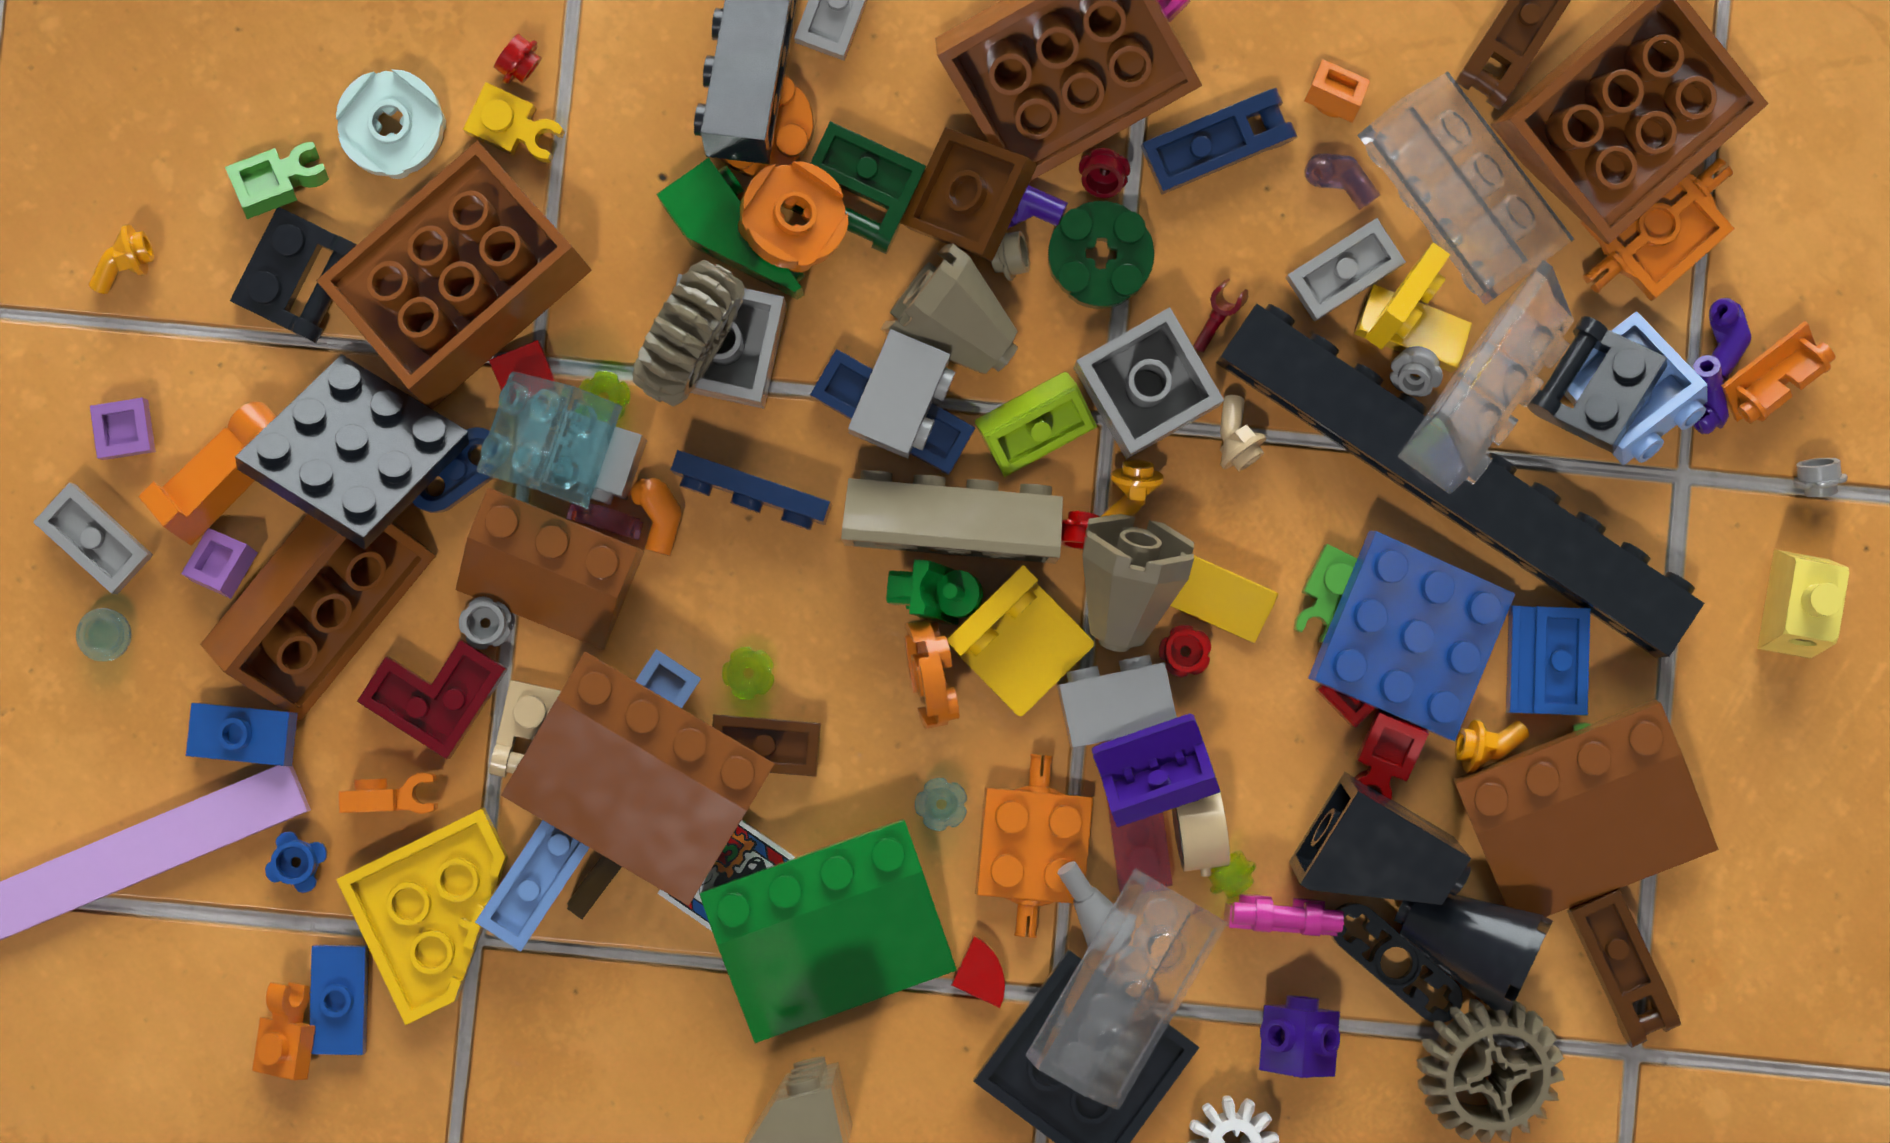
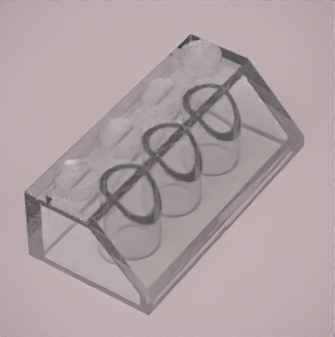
M1449 72L1444 73L1401 98L1357 135L1366 146L1370 159L1384 170L1396 186L1403 203L1414 210L1429 230L1432 241L1451 254L1449 258L1460 271L1464 284L1471 292L1478 295L1484 305L1488 304L1575 240L1460 86L1455 83L1454 78Z
M1543 260L1500 306L1398 455L1400 459L1448 494L1453 493L1465 480L1473 485L1481 477L1492 461V458L1485 454L1492 442L1498 446L1501 445L1518 422V419L1511 415L1518 404L1526 407L1544 383L1537 376L1545 365L1551 369L1570 344L1563 337L1574 322V318L1554 269L1549 263Z
M1135 868L1025 1056L1038 1070L1085 1097L1119 1110L1228 922Z

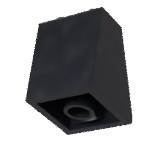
M1346 772L1340 778L1289 861L1300 885L1309 890L1443 905L1449 893L1453 896L1458 894L1471 872V868L1467 866L1471 857L1454 836L1392 799L1390 800L1383 796L1380 792L1363 784Z

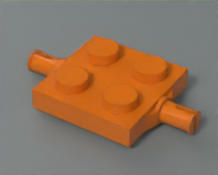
M1716 158L1697 177L1689 173L1610 244H1606L1581 221L1580 223L1601 245L1602 251L1606 256L1587 274L1583 275L1585 282L1589 284L1604 271L1605 274L1590 286L1593 291L1599 293L1605 285L1621 273L1630 278L1650 301L1656 299L1735 229L1717 209L1713 196L1710 194L1728 177L1733 175L1731 167H1726L1712 178V175L1726 164L1723 159Z
M1030 754L1028 786L1024 785L1014 789L988 787L984 789L975 894L1003 897L1018 904L1014 936L1025 937L1026 932L1027 937L1037 938L1039 906L1054 902L1074 904V898L1057 874L1058 870L1066 863L1075 861L1086 877L1093 797L1066 795L1054 788H1049L1053 756Z

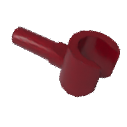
M1230 279L1224 280L1211 294L1210 301L1213 310L1193 344V347L1204 353L1226 317L1235 314L1247 302V289L1241 293L1236 304L1225 300L1223 290L1228 285Z

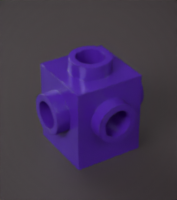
M1288 995L1286 1005H1264L1263 1022L1260 1028L1261 1050L1259 1070L1300 1078L1335 1077L1337 1050L1340 1044V1011L1319 1008V998Z

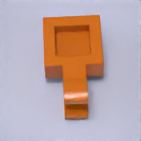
M428 772L417 773L410 776L402 787L387 789V778L355 779L354 790L339 791V813L409 810L419 814L434 812L438 809V803L420 802L416 796V789L423 782H437V775Z
M270 982L266 992V1004L272 1013V1017H260L252 1071L289 1080H308L315 1033L314 1025L303 1023L305 1009L310 998L309 985L288 982V985Z

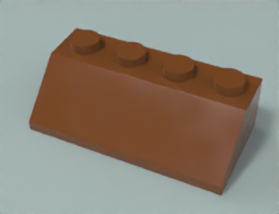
M307 514L200 645L224 673L285 712L298 713L297 719L301 721L436 555L395 521L366 549H363Z

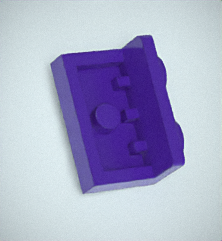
M1191 713L1107 741L1091 749L1117 827L1143 820L1158 813L1221 792L1195 716Z

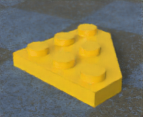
M486 808L477 810L336 879L405 1026L455 1002L460 995L483 929L475 921L495 893L508 858V854Z

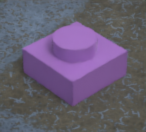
M142 397L90 406L98 459L108 460L156 452L147 399Z
M208 528L181 574L190 581L231 599L258 552L241 541Z

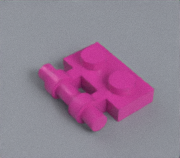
M1239 894V902L1225 903L1224 924L1229 928L1251 929L1257 932L1279 931L1300 933L1308 936H1337L1338 932L1342 933L1344 912L1341 910L1325 909V901L1293 898V905L1290 907L1273 905L1271 896Z

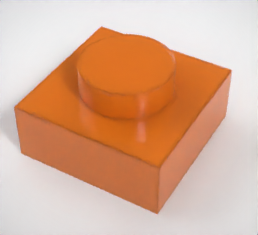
M1322 59L1304 102L1315 106L1321 113L1329 117H1340L1353 123L1363 102L1370 80Z

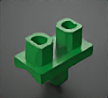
M914 560L913 572L889 571L886 601L892 605H905L911 615L941 624L958 625L959 618L968 617L981 605L983 598L982 586L978 578L969 572L955 570L930 560Z

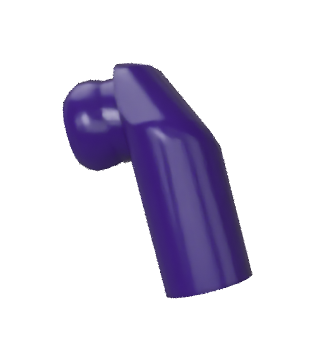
M1028 185L1008 229L1033 216L1057 226L1065 213L1068 202Z
M1720 298L1709 309L1710 325L1717 343V347L1711 356L1718 358L1721 362L1723 380H1728L1750 345L1752 336L1742 307L1732 299Z
M1705 355L1694 362L1693 368L1707 383V402L1704 404L1706 411L1693 426L1702 434H1710L1716 427L1723 428L1728 420L1729 411L1726 396L1721 386L1724 384L1721 362L1714 356Z

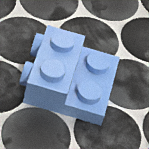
M1637 311L1611 331L1667 357V367L1618 447L1612 453L1623 466L1634 457L1638 462L1642 463L1654 456L1664 443L1661 437L1676 425L1681 430H1686L1697 423L1706 411L1704 404L1707 402V383ZM1593 348L1565 393L1566 398L1573 405L1576 404L1606 356L1605 353Z

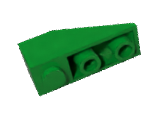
M707 158L656 194L662 206L692 247L797 300L804 296L802 287L798 283L806 277L803 272H793L788 268H781L770 264L758 256L741 236L738 230L741 202L737 196L744 190L727 165L717 170L710 158Z

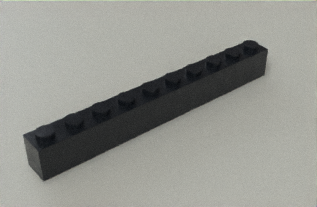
M1256 303L1216 363L1579 607L1591 608V615L1655 658L1670 657L1705 604L1692 595L1695 587L1691 583L1669 571L1665 576L1647 565L1651 558L1645 552L1627 542H1623L1619 546L1605 537L1603 533L1606 528L1596 519L1582 512H1578L1575 517L1558 505L1562 499L1554 491L1537 482L1529 486L1514 476L1517 468L1509 461L1492 452L1487 457L1469 446L1472 438L1467 433L1450 423H1445L1441 427L1427 418L1425 415L1428 409L1418 400L1405 393H1401L1397 398L1381 387L1384 380L1376 372L1359 363L1354 368L1336 357L1339 349L1331 342L1317 334H1312L1309 339L1294 329L1292 326L1295 320L1285 311L1272 304H1268L1266 309Z

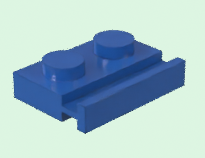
M1510 606L1506 713L1588 715L1591 608Z

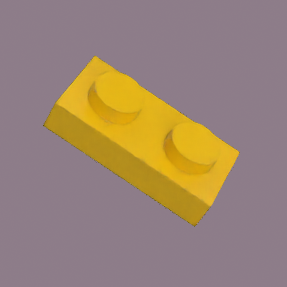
M1433 242L1407 274L1364 338L1381 350L1395 333L1404 339L1423 314V312L1415 307L1419 300L1428 304L1446 280L1438 272L1451 254Z

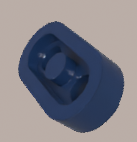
M474 427L466 429L468 431L469 445L437 476L441 477L445 482L443 493L439 496H431L427 486L412 503L424 511L442 513L450 510L494 479L502 471L506 462V449L501 439L485 428ZM480 446L486 447L489 452L488 460L483 465H474L471 461L472 451Z

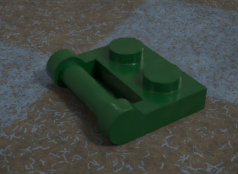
M830 121L810 164L826 171L835 179L840 188L888 210L882 223L845 206V214L848 213L847 231L873 242V249L887 254L896 237L902 218L925 172L926 165ZM796 204L790 209L800 215L804 211V209Z

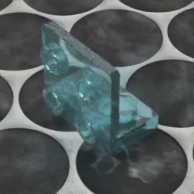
M511 372L506 385L500 393L499 406L491 430L483 442L477 472L588 508L622 406L575 386Z

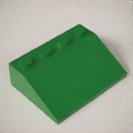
M904 819L805 853L699 893L716 944L755 1043L957 971Z

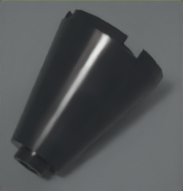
M1450 893L1443 905L1402 901L1394 921L1403 925L1399 934L1403 939L1491 1009L1506 1011L1507 1016L1514 1004L1511 1000L1516 1001L1541 944L1553 920L1541 914L1460 895L1453 896Z

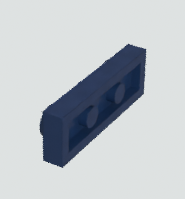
M836 349L810 396L852 420L873 369ZM932 403L926 418L935 421L923 451L913 447L911 454L943 473L950 475L974 433L975 427Z
M679 450L676 452L670 469L675 475L682 477L680 487L706 496H710L712 488L733 494L730 501L731 504L756 513L761 512L763 505L783 511L781 521L806 530H811L813 522L826 525L832 507L830 501Z

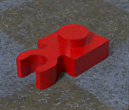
M1378 709L1357 754V761L1369 767L1367 770L1357 774L1355 778L1367 786H1377L1381 790V794L1391 800L1390 780L1392 776L1406 782L1408 781L1429 735L1428 730Z

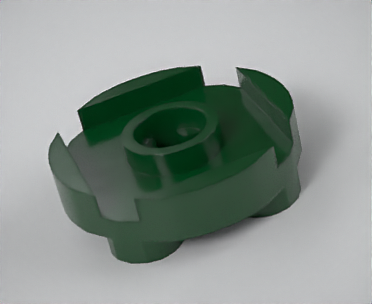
M1110 201L1088 202L1066 212L1054 229L1048 247V266L1056 284L1058 283L1061 290L1069 295L1068 297L1074 302L1093 309L1113 308L1136 295L1148 280L1154 263L1153 240L1143 218L1125 206ZM1097 241L1107 242V248L1114 250L1116 253V259L1108 260L1105 269L1095 268V260L1086 258V249L1095 248Z

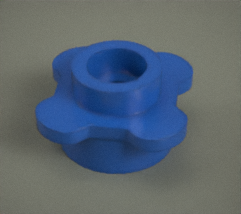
M291 831L281 833L276 839L277 848L273 852L271 862L265 867L267 878L274 883L281 881L285 884L294 885L296 890L301 893L313 890L317 884L315 874L318 866L327 858L326 847L321 842L310 844L302 841ZM294 857L300 858L301 865L299 867L292 865Z

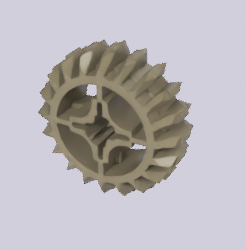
M706 260L691 266L688 272L683 274L678 285L674 286L671 295L664 302L661 311L654 319L650 331L645 336L644 344L639 350L638 358L634 363V370L632 372L633 383L643 389L646 395L658 402L664 401L673 407L686 400L690 392L694 391L700 379L704 377L706 370L713 363L717 352L722 347L727 334L731 330L733 321L738 315V309L743 303L742 298L745 294L743 281L734 277L731 271L719 264L715 266Z
M1470 998L1468 1013L1464 1014L1458 1007H1450V1016L1453 1021L1447 1026L1441 1021H1434V1028L1440 1035L1436 1040L1431 1038L1422 1039V1046L1431 1054V1056L1416 1060L1418 1069L1426 1074L1417 1081L1419 1089L1425 1095H1428L1425 1099V1105L1432 1114H1438V1121L1443 1127L1450 1130L1455 1128L1456 1133L1461 1138L1469 1140L1475 1134L1482 1143H1490L1496 1132L1503 1141L1510 1142L1513 1127L1517 1126L1522 1132L1530 1133V1123L1528 1122L1530 1117L1535 1115L1537 1118L1547 1119L1546 1111L1541 1106L1545 1100L1559 1101L1558 1093L1550 1087V1084L1565 1080L1563 1072L1557 1066H1554L1564 1059L1562 1051L1553 1045L1557 1040L1556 1035L1548 1026H1543V1019L1535 1011L1526 1012V1008L1520 1002L1511 1000L1514 1004L1507 1016L1506 1011H1495L1488 1005L1485 1008L1478 999ZM1493 1034H1510L1520 1037L1524 1048L1517 1050L1510 1046L1501 1048L1493 1040ZM1469 1047L1467 1053L1462 1058H1460L1462 1054L1465 1052V1050ZM1467 1090L1469 1094L1480 1092L1487 1099L1488 1104H1467L1459 1101L1455 1093Z

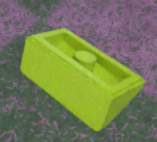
M1067 372L1051 378L975 420L978 431L1004 477L1097 428L1078 385Z

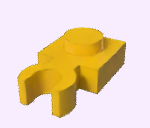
M485 82L463 128L466 134L513 156L521 142L527 146L534 158L545 163H551L553 156L547 150L539 148V138L545 133H552L560 138H563L565 134L563 128L553 120L540 119L535 122L532 121L531 118L536 110L532 103Z

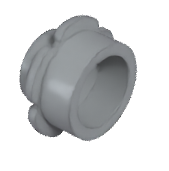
M1413 346L1406 348L1391 363L1393 372L1390 374V380L1393 386L1411 396L1422 397L1429 395L1433 387L1440 386L1442 382L1443 372L1440 368L1439 359L1435 353L1425 347Z
M1816 458L1804 460L1796 464L1797 477L1794 478V486L1804 489L1805 496L1807 497L1831 496L1838 493V483L1846 482L1848 475L1842 474L1840 459Z
M478 597L469 603V607L461 612L459 629L467 636L466 641L472 647L487 649L490 645L500 646L507 640L510 635L508 623L511 622L512 618L509 609L500 602L495 603L488 597ZM488 618L491 624L488 628L481 626L482 619Z

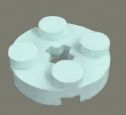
M391 69L393 72L383 71L377 74L373 71L357 78L342 94L336 112L338 138L341 147L349 158L365 171L377 176L402 179L410 173L423 168L435 156L443 140L446 119L436 95L417 76L404 70ZM396 111L403 114L400 119V124L403 126L398 134L391 132L387 136L380 135L379 132L383 126L378 121L379 116L383 112L389 116L395 114Z

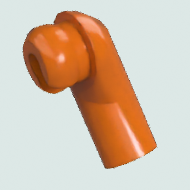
M641 478L634 483L631 489V498L634 504L643 507L652 521L645 549L671 556L682 517L681 506L666 483L658 478Z

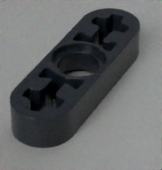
M1346 903L1336 909L1344 912V918L1348 915L1356 919L1363 914L1366 919L1362 927L1375 939L1379 938L1381 930L1387 933L1388 937L1374 946L1368 960L1362 956V953L1370 947L1354 936L1346 941L1343 938L1347 930L1345 925L1343 926L1342 933L1338 932L1337 936H1331V938L1342 950L1418 1015L1433 1023L1434 1021L1444 1023L1452 1019L1450 1007L1461 1009L1463 996L1459 985L1429 958L1403 939L1394 928L1373 910L1359 903ZM1392 947L1403 948L1410 958L1408 971L1398 978L1386 976L1381 969V957L1386 950ZM1422 965L1428 968V972L1420 977L1422 980L1436 989L1441 988L1443 984L1447 987L1443 996L1448 1001V1004L1443 1010L1433 1006L1428 1011L1425 1008L1429 1001L1428 997L1415 986H1412L1409 995L1403 991L1404 987L1417 979Z

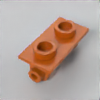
M1806 321L1786 336L1780 338L1767 351L1745 368L1736 372L1732 378L1721 385L1732 415L1737 422L1742 418L1749 424L1756 420L1763 422L1771 413L1793 397L1791 390L1785 386L1788 382L1802 390L1820 375L1831 369L1830 362L1836 358L1834 352L1824 342L1816 346L1809 324Z

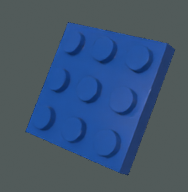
M1369 531L1308 679L1425 728L1429 732L1447 740L1455 741L1515 593L1378 531Z

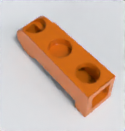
M260 401L243 405L232 415L228 427L215 436L163 487L153 481L138 497L164 528L192 546L255 481L237 470L235 456L276 416L266 404Z

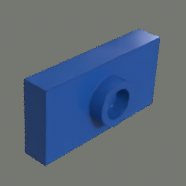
M191 703L186 756L292 766L298 713Z
M367 945L312 946L310 1025L315 1026L311 1054L364 1055L366 1053L369 948Z

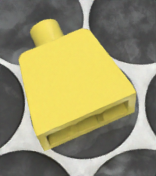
M1774 550L1757 649L1813 658L1835 645L1839 638L1849 579V567L1825 558Z

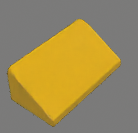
M1375 284L1372 285L1354 331L1355 335L1362 338L1365 337L1395 292ZM1418 302L1415 307L1423 312L1417 323L1404 339L1395 333L1385 347L1400 353L1406 348L1413 346L1425 347L1438 357L1441 369L1452 373L1459 367L1472 323Z
M1194 555L1189 579L1170 606L1255 643L1279 593Z

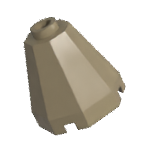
M944 245L937 253L944 259L938 268L928 262L921 269L890 312L898 320L885 321L881 330L888 335L890 329L949 353L950 362L973 371L986 374L993 367L999 372L1008 364L1018 349V346L1013 343L1018 331L972 259L956 245Z
M1124 514L1090 518L1084 537L1082 554L1090 634L1099 639L1101 646L1116 652H1125L1132 647L1144 644L1188 581L1194 560V554H1192L1194 542L1164 523L1149 520L1147 530L1133 527L1135 517Z

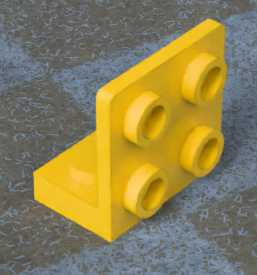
M1024 565L947 639L949 647L1017 716H1023L1066 672L1094 647V641L1037 584L1038 579Z

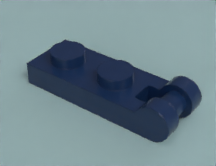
M1277 88L1264 91L1143 142L1141 149L1161 195L1295 140L1298 137L1291 122H1285L1279 108L1283 102ZM1260 115L1266 131L1254 136L1247 119Z

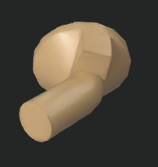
M1237 395L1225 396L1223 401L1220 436L1224 443L1220 448L1222 453L1220 465L1223 469L1235 466L1238 472H1240L1263 456L1264 451L1260 446L1267 438L1263 433L1253 432L1247 424L1242 427L1245 400Z

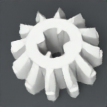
M1228 1095L1222 1097L1223 1113L1217 1114L1209 1103L1202 1106L1204 1114L1210 1119L1209 1123L1206 1125L1198 1120H1191L1189 1128L1194 1133L1203 1136V1138L1187 1142L1225 1143L1222 1137L1229 1131H1232L1236 1137L1239 1136L1240 1131L1245 1133L1240 1138V1143H1279V1136L1276 1132L1272 1131L1261 1132L1272 1121V1118L1266 1111L1252 1118L1255 1103L1251 1099L1246 1098L1241 1103L1238 1112L1235 1113L1234 1101Z

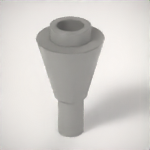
M1075 861L1063 865L1057 874L1074 898V907L1089 952L1093 954L1103 952L1104 955H1111L1123 949L1131 939L1130 933L1134 929V921L1097 888L1090 885Z

